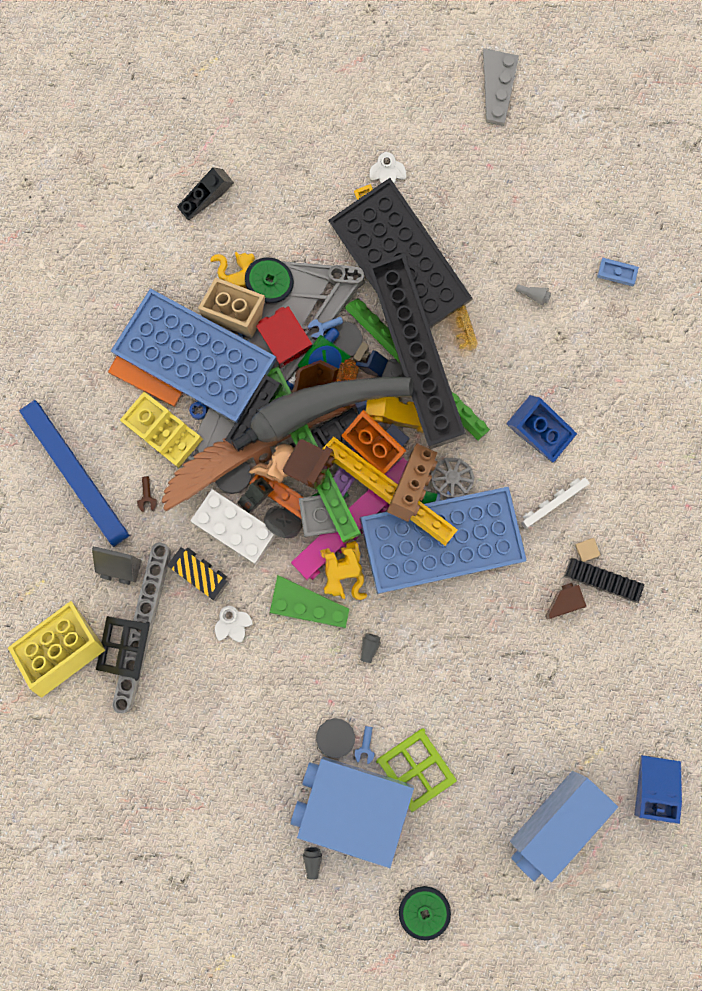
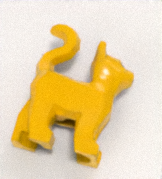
M235 252L236 262L242 270L230 275L225 274L228 264L224 255L215 254L210 258L211 262H220L217 270L219 279L247 289L245 273L249 265L255 260V256L252 253L238 254Z
M356 541L346 543V548H341L345 558L339 560L336 559L335 554L329 548L320 550L321 556L326 559L325 573L327 583L323 588L324 593L340 596L342 599H345L344 588L340 580L356 578L357 582L352 586L351 594L356 600L365 599L367 593H359V589L364 584V575L359 563L360 552L358 543Z

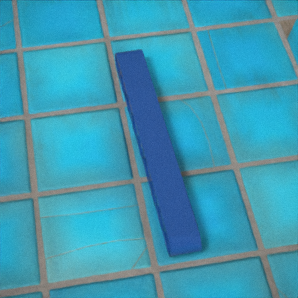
M33 400L19 410L21 415L109 543L115 547L130 536L40 404Z

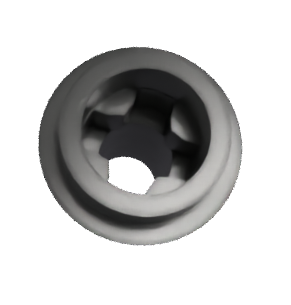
M370 633L365 634V637L362 638L361 661L372 663V659L381 644V637Z
M311 847L304 850L303 860L307 879L314 880L319 878L322 853H320L319 848Z

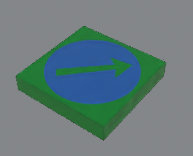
M320 335L298 363V366L301 368L322 360L338 368L340 371L351 356Z

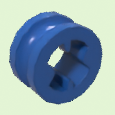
M194 402L191 404L189 411L194 419L202 420L207 413V408L200 402ZM196 407H203V409H201L203 412L201 415L199 413H197L196 415L194 414V409Z

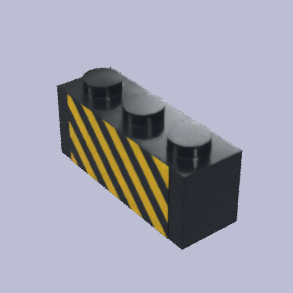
M180 547L167 566L212 600L216 601L229 584L226 581L228 576L219 570L214 572L210 569L212 565L205 559L199 561L195 558L196 553L187 547L185 550Z

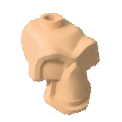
M280 444L275 448L276 452L271 456L273 459L268 464L259 462L250 469L249 473L264 476L281 483L288 476L284 474L283 467L293 452L294 447L289 444Z

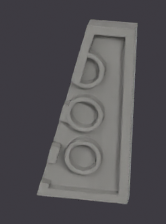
M483 48L486 123L501 126L505 124L519 55Z

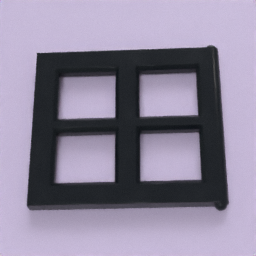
M107 616L101 641L105 651L98 656L96 670L134 678L135 681H138L150 622L143 623ZM113 625L123 627L120 644L110 642ZM131 628L141 630L138 647L127 645ZM108 647L119 649L116 666L105 664ZM126 651L137 653L134 670L123 668Z

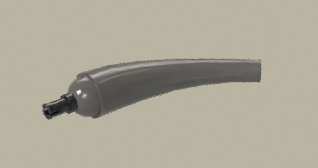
M381 377L338 381L304 388L281 396L258 408L257 413L251 420L250 428L245 430L246 433L231 441V443L239 452L249 444H254L257 441L268 443L276 440L278 442L313 420L339 408L385 397L412 396L413 378Z

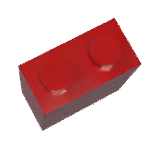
M289 306L279 308L273 316L261 319L258 322L259 324L256 325L269 349L277 357V362L281 368L307 353L312 346L311 341Z

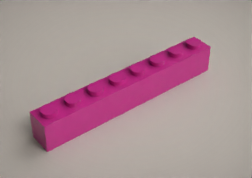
M403 457L385 475L398 484L407 460ZM369 489L348 508L361 535L363 532L361 531L360 517L386 512L389 503ZM338 532L320 535L291 564L307 581L310 578L314 580L321 573L319 569L326 564V559L321 556L320 550L329 548L334 554L337 552L341 554V548H346V543L349 541L343 543Z

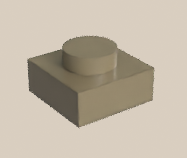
M362 342L353 357V363L356 364V362L362 361L365 363L370 355V352H368L369 345Z

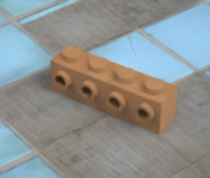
M416 443L387 510L388 513L407 522L412 515H417L420 505H417L418 501H422L426 490L423 488L428 486L432 478L429 473L434 471L438 462L435 460L437 452Z

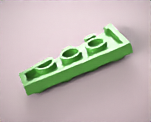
M277 575L270 613L346 628L349 608Z

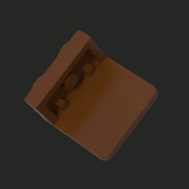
M322 360L299 368L295 374L296 380L292 393L304 388L336 382L339 369Z
M301 439L283 467V472L316 490L318 485L323 483L327 469L331 468L335 461L334 451L327 446L323 450Z

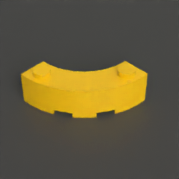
M395 397L367 400L366 413L377 423L383 422L390 425L393 423L395 426L417 429V432L424 433L414 402L409 401L407 404H403V402L398 401L399 399Z

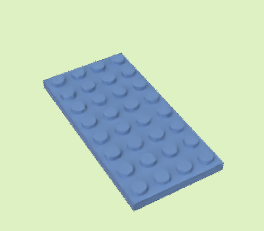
M151 288L111 350L114 355L236 423L265 374L268 375L277 360V357Z
M509 487L424 504L458 529L446 546L413 521L409 520L407 522L388 512L360 517L377 594L527 561Z

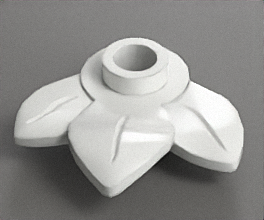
M384 152L379 155L377 163L370 168V180L379 179L383 183L391 178L393 183H395L396 178L406 179V170L402 163L396 161L392 153ZM385 158H388L390 160V164H384L383 160Z
M225 606L220 611V620L215 625V634L219 641L229 635L233 640L242 642L245 636L244 627L253 624L251 617L246 612H238L233 606ZM227 612H232L233 617L231 619L226 618Z

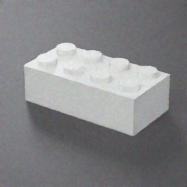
M211 489L190 520L194 525L255 565L258 564L276 537L266 527L265 523L213 489Z

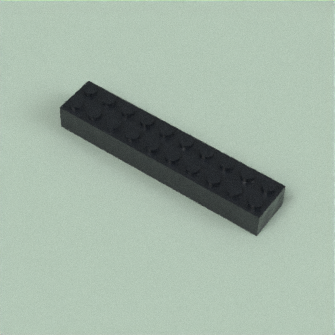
M405 254L368 266L405 377L413 378L412 399L429 449L466 438V433Z

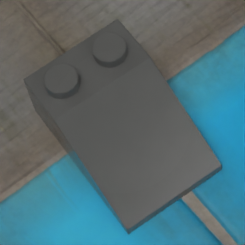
M93 546L95 573L101 574L100 578L110 581L112 577L118 578L119 583L130 585V582L136 583L142 560L129 554Z

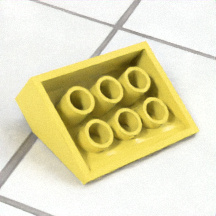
M72 601L68 602L8 647L29 689L41 698L105 651L99 638Z

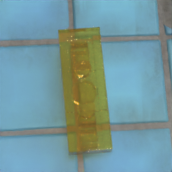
M464 305L457 310L458 317H456V323L463 333L456 335V340L462 338L465 343L459 345V349H464L468 345L469 350L476 349L478 343L466 306Z

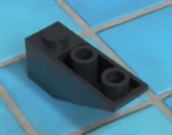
M212 167L178 204L177 208L187 220H191L220 198L234 182L224 169Z

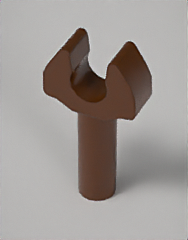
M149 476L142 477L143 497L137 501V506L144 513L145 503L150 502L151 511L154 512L157 507V500L151 497Z

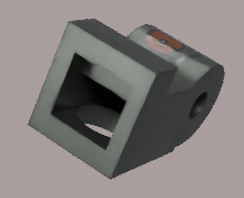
M261 477L248 487L249 489L240 498L238 503L246 512L251 513L274 489ZM258 485L264 486L266 491L264 492Z

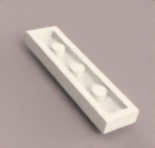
M586 477L581 481L577 478L569 484L571 488L566 491L561 489L554 494V500L549 502L547 499L538 506L540 509L537 512L530 511L524 515V521L521 522L523 528H528L590 484Z

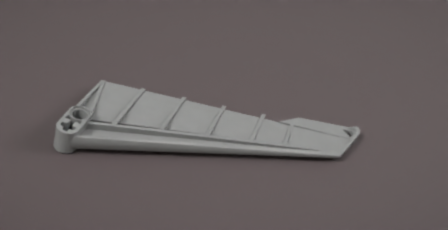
M282 261L292 272L294 280L293 289L289 296L280 302L264 303L261 319L269 318L279 308L289 306L313 345L317 339H312L311 335L319 332V329L317 327L308 329V326L303 324L317 301L324 302L313 320L317 319L318 322L325 323L335 319L357 289L363 285L364 272L361 268ZM334 273H340L342 277L339 279H334L332 275ZM354 275H358L357 280H353ZM328 283L334 286L328 296L321 295ZM257 329L249 342L273 355ZM305 354L280 369L285 381L289 380L299 368L298 363ZM277 360L271 370L279 366ZM211 408L208 409L197 431V434L203 438L196 447L199 453L204 452L203 450L207 447H212L216 442H223L222 439L228 436L235 422ZM193 452L188 457L190 461L194 460Z

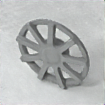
M444 458L437 463L434 471L431 473V482L435 490L448 498L464 496L470 491L474 483L471 466L460 458ZM449 462H457L454 470L451 469ZM445 463L448 471L443 470L439 466ZM462 464L466 469L458 472L459 465ZM436 470L444 474L443 477H434ZM467 472L470 474V479L461 477V475ZM445 480V483L439 489L435 481ZM460 481L470 483L468 488L465 489L460 484ZM447 485L451 486V495L442 492ZM457 485L463 493L454 495V486Z

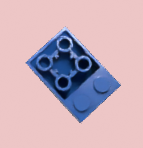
M641 755L634 815L644 819L680 824L682 808L681 761Z

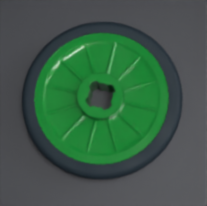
M271 257L257 259L249 265L245 273L247 289L264 295L265 303L280 302L287 298L293 289L294 280L292 272L285 263Z
M427 886L414 888L404 896L400 903V923L406 933L415 939L424 941L435 939L444 933L450 923L451 909L449 902L435 888ZM428 910L429 915L422 917L421 911Z

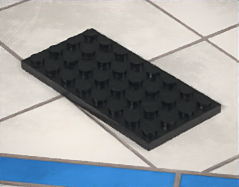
M391 178L328 220L359 268L363 270L365 277L375 292L376 289L368 266L405 254L430 328L473 300Z

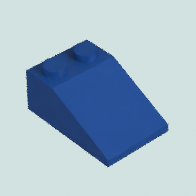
M529 395L507 422V425L519 437L553 463L577 435L540 397Z

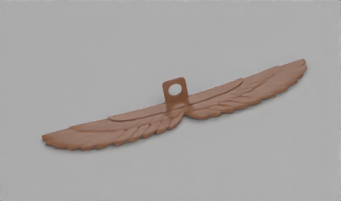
M355 404L339 408L313 420L307 425L309 428H312L316 424L340 415L341 412L355 406ZM289 434L278 442L276 440L268 443L257 441L254 444H249L243 451L240 450L239 452H237L232 444L225 440L226 438L222 439L223 442H216L212 447L205 448L204 452L196 454L194 460L184 463V467L174 473L175 477L168 482L169 486L164 490L165 495L162 497V503H165L163 509L168 511L181 502L187 501L209 484L214 483L252 457L256 465L259 462L265 463L271 460L273 454L270 447L290 438L291 435ZM268 453L265 459L259 460L262 454Z

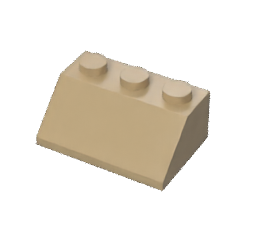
M215 277L198 310L202 317L213 323L252 338L257 330L256 325L259 324L258 322L262 318L265 296Z

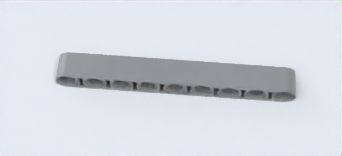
M162 542L155 543L151 548L133 621L150 622L140 677L168 568L167 565L171 556L170 548ZM160 547H164L166 550L165 555L162 557L157 556V550ZM154 566H160L161 572L157 576L152 574ZM154 584L156 592L149 595L147 588L149 585ZM149 603L151 611L145 614L142 610L143 606ZM131 628L128 646H133L136 641L140 640L141 633L137 629ZM126 651L123 668L129 669V662L136 660V652ZM119 675L112 703L115 712L127 713L132 709L140 677L138 681H135L134 678ZM127 679L132 682V688L128 691L123 686L124 681ZM121 699H125L127 701V707L125 710H122L119 707V701Z

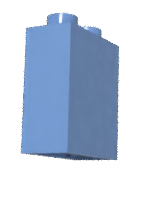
M322 757L319 765L309 762L302 785L312 788L307 804L297 801L290 825L300 827L297 838L391 868L414 785L327 757Z
M572 771L510 840L517 849L511 859L534 882L543 874L552 883L616 811L618 806L591 780Z

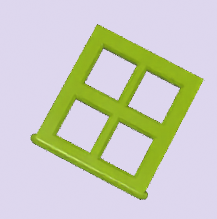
M421 728L376 760V763L381 765L390 778L408 782L416 775L419 777L427 792L414 801L411 798L408 807L411 812H414L457 782L425 734L424 728ZM418 740H421L431 756L416 765L406 749ZM402 752L412 769L398 778L388 761ZM436 762L446 779L431 788L421 772Z

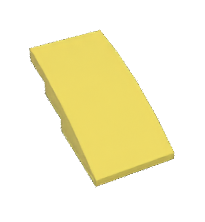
M145 392L140 395L120 419L123 424L178 468L203 440L200 435Z

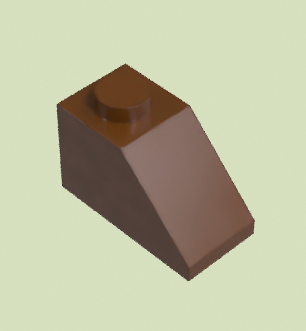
M573 583L561 586L562 590L556 593L546 614L547 620L587 607L579 585L573 586Z

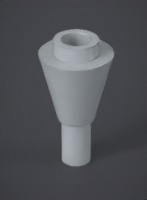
M519 284L516 287V292L526 294L542 306L544 303L548 304L551 292H549V288L526 287Z

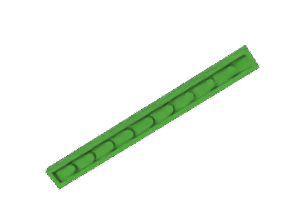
M358 298L348 303L345 309L400 363L389 327L382 323L379 317L373 314L366 304ZM452 392L463 427L479 441L490 429L483 420H480L473 413L470 407L460 400L457 394Z
M279 366L270 370L267 376L283 385L275 399L290 394L291 391ZM307 424L290 434L295 445H297L299 440L303 439L317 446ZM328 468L325 473L326 477L323 483L318 485L317 490L343 543L361 535Z

